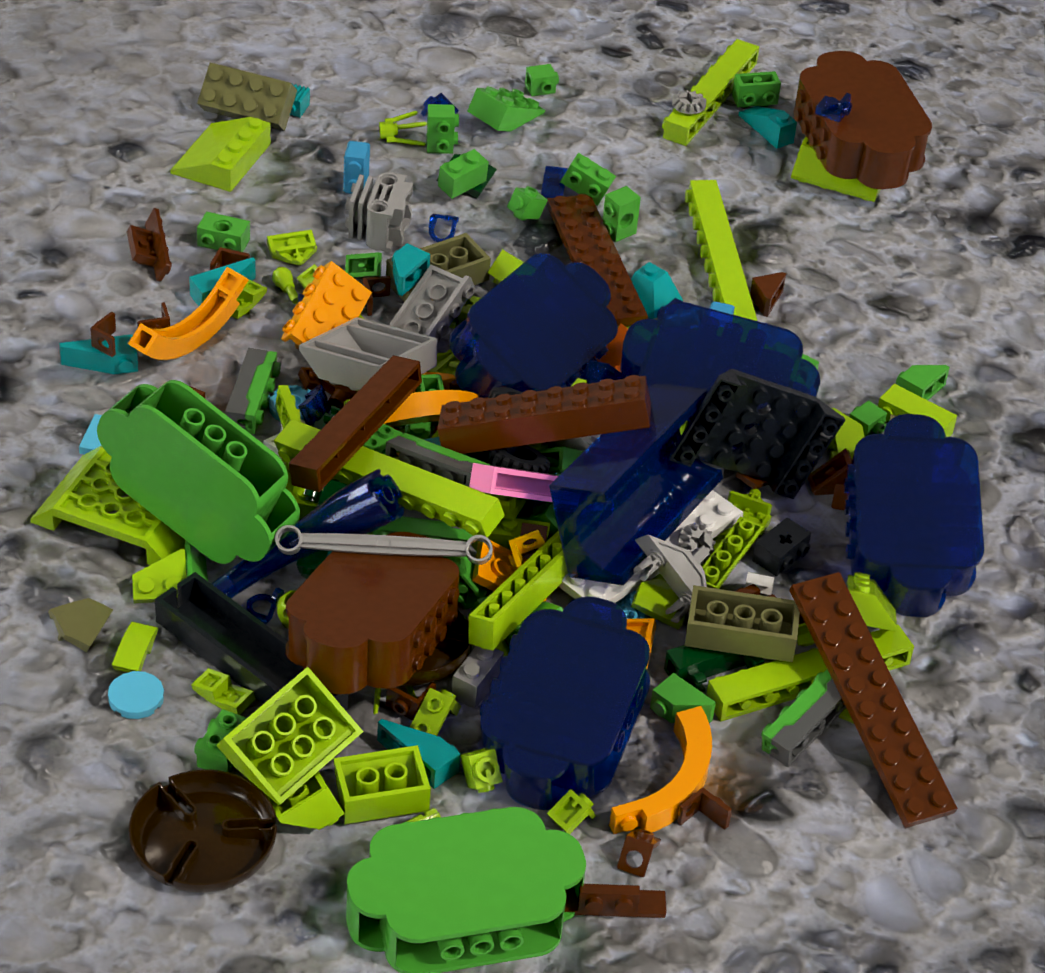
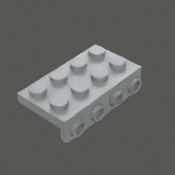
M430 265L389 326L437 338L438 343L447 334L453 320L460 315L466 301L473 296L475 285L472 278L467 275L461 278L434 265Z

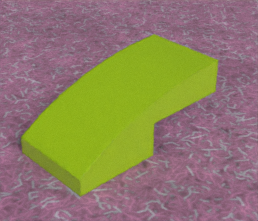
M249 280L237 298L240 304L231 317L239 319L248 313L266 294L267 287Z
M131 622L114 657L113 669L125 672H141L146 655L151 653L158 628Z
M210 668L191 684L192 689L207 701L221 709L238 715L255 700L252 690L232 684L230 675Z

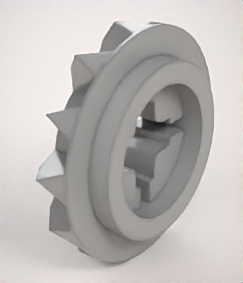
M678 91L677 94L673 95L672 106L684 114H697L706 108V99L703 98V94H696V91Z
M693 523L681 530L678 546L689 549L692 552L697 548V543L694 540L699 538V543L702 546L704 545L710 553L700 563L702 565L714 552L716 541L712 539V531H708L705 525Z

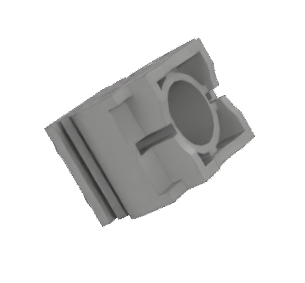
M391 172L382 173L377 177L373 188V177L368 176L364 186V175L359 174L357 182L352 184L351 197L348 196L346 200V210H349V218L346 217L345 228L349 229L348 238L353 239L358 226L357 239L362 240L366 230V244L371 249L391 252L393 245L402 247L405 238L404 232L412 220V209L408 202L413 193V183L405 182L407 175Z

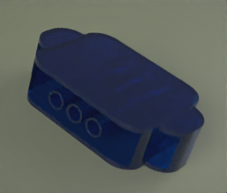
M539 253L530 257L478 300L468 311L467 318L451 332L449 338L450 348L455 357L460 361L455 371L456 381L460 389L486 398L489 397L493 387H508L520 392L527 390L543 391L554 386L562 388L571 387L569 383L573 384L577 378L581 379L585 375L583 371L589 372L598 363L596 358L600 360L609 351L607 346L615 338L618 331L617 321L612 312L607 308L611 299V293L606 281L593 268L583 263L573 262L565 266L558 258L546 253Z
M675 302L669 304L661 310L657 320L643 319L635 322L627 330L623 341L620 379H625L630 375L646 376L651 401L650 423L656 426H660L661 421L688 420L690 423L718 376L730 369L815 396L816 398L820 385L818 370L812 363L802 359V342L792 331L691 303ZM768 402L760 404L757 409H763L767 406ZM755 423L746 425L744 429L752 428ZM740 442L739 444L733 445V448H739L742 445V443Z
M918 414L898 415L887 423L884 434H872L862 438L855 447L852 463L847 465V478L844 479V493L848 494V500H845L844 514L848 515V521L845 524V537H849V543L846 545V559H850L852 575L855 572L870 575V579H874L896 609V613L910 617H928L941 610L946 596L964 594L973 586L976 578V566L980 563L984 554L978 456L974 448L966 441L955 437H946L943 427L935 419Z
M587 596L571 601L563 611L544 609L530 614L523 621L518 634H513L510 641L508 656L504 655L500 663V674L498 678L494 677L491 682L490 696L488 700L484 699L482 702L480 723L483 748L495 749L500 772L505 775L506 790L509 796L521 805L537 810H550L570 789L578 796L581 793L586 796H593L607 789L615 776L650 689V676L646 669L650 657V649L642 635L626 629L627 618L625 612L612 601Z

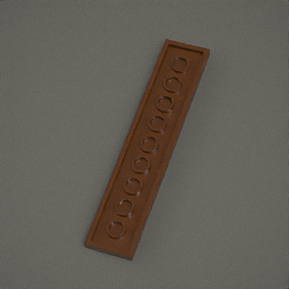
M579 194L577 196L547 198V208L600 327H617L620 324L624 326L647 324L648 315L592 197L586 194Z
M840 572L793 584L789 591L905 829L954 814L958 808Z

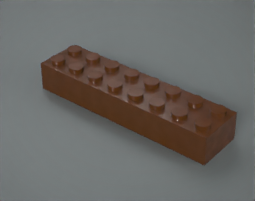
M630 375L625 379H604L598 383H577L571 387L562 388L554 386L548 390H527L522 394H501L495 398L485 399L478 397L467 402L451 401L441 407L437 430L442 447L466 454L649 428L651 401L646 376Z

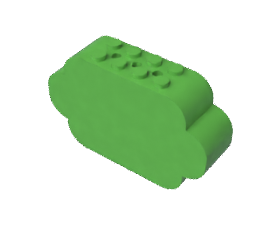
M169 380L159 388L149 384H140L101 416L97 426V435L102 447L112 457L110 471L116 484L126 494L212 561L227 564L232 562L237 556L251 562L260 561L276 546L275 535L279 528L285 525L296 526L300 517V509L294 496L286 489L288 472L283 461L277 454L187 384L177 380ZM291 531L282 534V536L280 537V541L283 540Z
M522 807L490 809L481 812L462 813L460 815L435 817L428 820L390 825L382 828L373 836L370 842L369 858L357 862L348 873L346 921L349 934L358 946L366 950L384 951L388 963L400 973H442L543 956L552 952L559 945L562 937L563 922L575 916V912H565V889L574 888L578 898L580 884L582 886L584 884L586 859L580 843L572 835L559 830H546L542 819L536 813Z

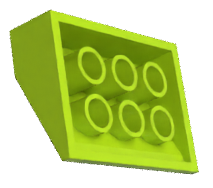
M246 117L211 123L173 166L170 173L231 192L270 146V122L259 118Z
M306 667L226 735L216 746L237 770L276 804L280 805L364 731L309 667Z

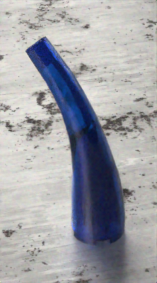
M377 469L336 491L301 518L295 527L301 533L368 534L403 516L404 508H399L397 500L402 495L393 478L389 474L382 476L380 474L381 470ZM290 531L280 541L281 546L287 549L294 548L299 542L298 534ZM276 545L260 561L251 562L243 559L211 584L232 599L237 594L274 572L321 550L301 548L296 554L286 555L280 552Z

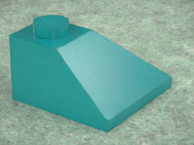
M648 262L633 274L631 281L645 308L648 320L668 316L683 304V299L667 271Z

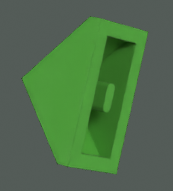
M382 253L346 255L345 272L354 279L362 280V278L381 276Z

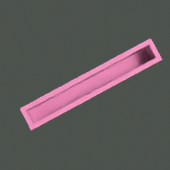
M473 463L469 487L490 494L604 510L609 484Z

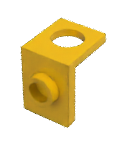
M539 530L509 540L512 554L509 555V560L514 570L524 563L521 554L539 548L545 543ZM529 539H536V541L532 544H523L525 541Z

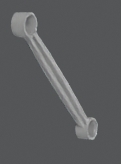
M293 525L282 526L275 535L277 548L286 555L296 554L301 548L383 555L467 557L471 563L482 565L491 559L493 553L491 541L483 535L472 536L467 542L388 535L301 533ZM288 531L297 533L299 537L298 544L291 549L282 547L279 542L282 534ZM476 541L484 542L489 548L488 554L480 559L472 557L469 553L470 545Z

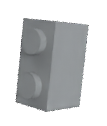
M476 646L453 675L452 694L456 695L455 700L476 709L502 675L504 652L496 648L492 651Z

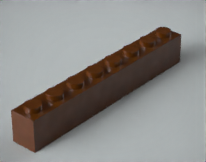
M393 355L383 364L374 376L357 391L316 436L291 459L288 466L291 484L320 492L422 383L420 361Z

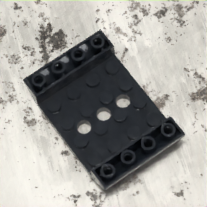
M730 369L718 376L668 456V459L691 467L695 459L755 477L767 481L773 493L794 499L845 422V418L815 396L735 369ZM768 402L767 406L763 409H757L760 404ZM755 423L752 428L744 429L746 425ZM742 443L739 448L732 449L733 445Z

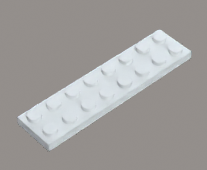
M704 486L567 574L559 587L592 613L594 610L602 612L636 590L641 582H645L639 579L645 568L634 573V568L647 557L635 539L651 535L678 546L681 530L693 523L705 525L708 531H712L711 536L713 539L733 526L740 516L743 517V511L708 486ZM699 538L694 540V542L697 543V548H700L702 546L699 543ZM659 571L653 572L646 581L660 574Z

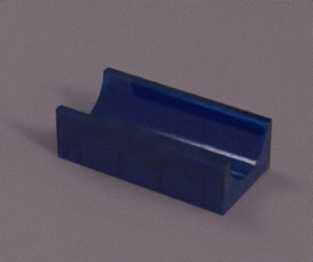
M653 383L648 388L651 401L649 428L601 434L549 485L569 577L624 586L635 574L634 568L647 557L635 539L651 535L665 541L723 479L721 469L710 467L700 460L695 459L692 466L688 467L668 459V456L681 437L679 428L698 410L708 394L707 389Z

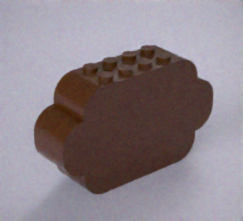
M833 51L820 55L816 66L806 68L800 73L794 107V119L798 121L802 133L808 138L809 145L813 147L817 159L821 161L827 172L843 179L857 178L862 184L870 188L892 189L906 184L909 172L918 171L924 166V154L928 136L932 130V122L896 67L883 61H866L864 57L854 52Z
M394 532L387 534L388 536L429 538L411 532ZM332 551L287 600L286 613L289 617V640L286 643V655L288 659L297 665L303 666V670L309 667L327 690L333 694L355 693L367 685L386 689L405 684L417 670L422 668L425 659L433 654L437 644L445 639L447 631L457 623L459 567L450 559L441 556L383 555Z

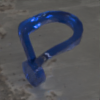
M432 214L429 220L430 237L436 242L454 237L459 217ZM437 218L452 222L451 232L446 238L440 239L434 233Z
M278 587L273 591L272 595H254L248 599L246 610L267 624L274 615L279 598L285 592ZM258 600L269 601L271 607L268 616L255 612L252 604Z

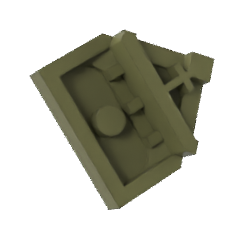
M86 598L49 609L48 613L50 619H53L59 634L57 637L58 641L64 639L87 652L113 609L95 600Z

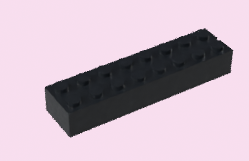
M196 572L179 582L177 589L172 587L155 599V614L158 624L222 673L230 675V679L239 686L252 690L255 698L263 704L303 671V666L297 665L288 659L286 655L287 640ZM331 693L340 705L347 710L349 694Z

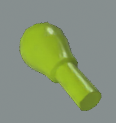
M286 267L276 268L272 274L273 283L282 289L283 292L287 293L293 304H297L301 301V298L295 290L291 271Z

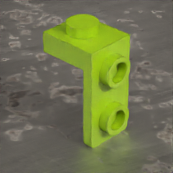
M429 688L410 728L437 736L448 713L457 716L462 707L455 700L456 695L444 689H441L439 692Z

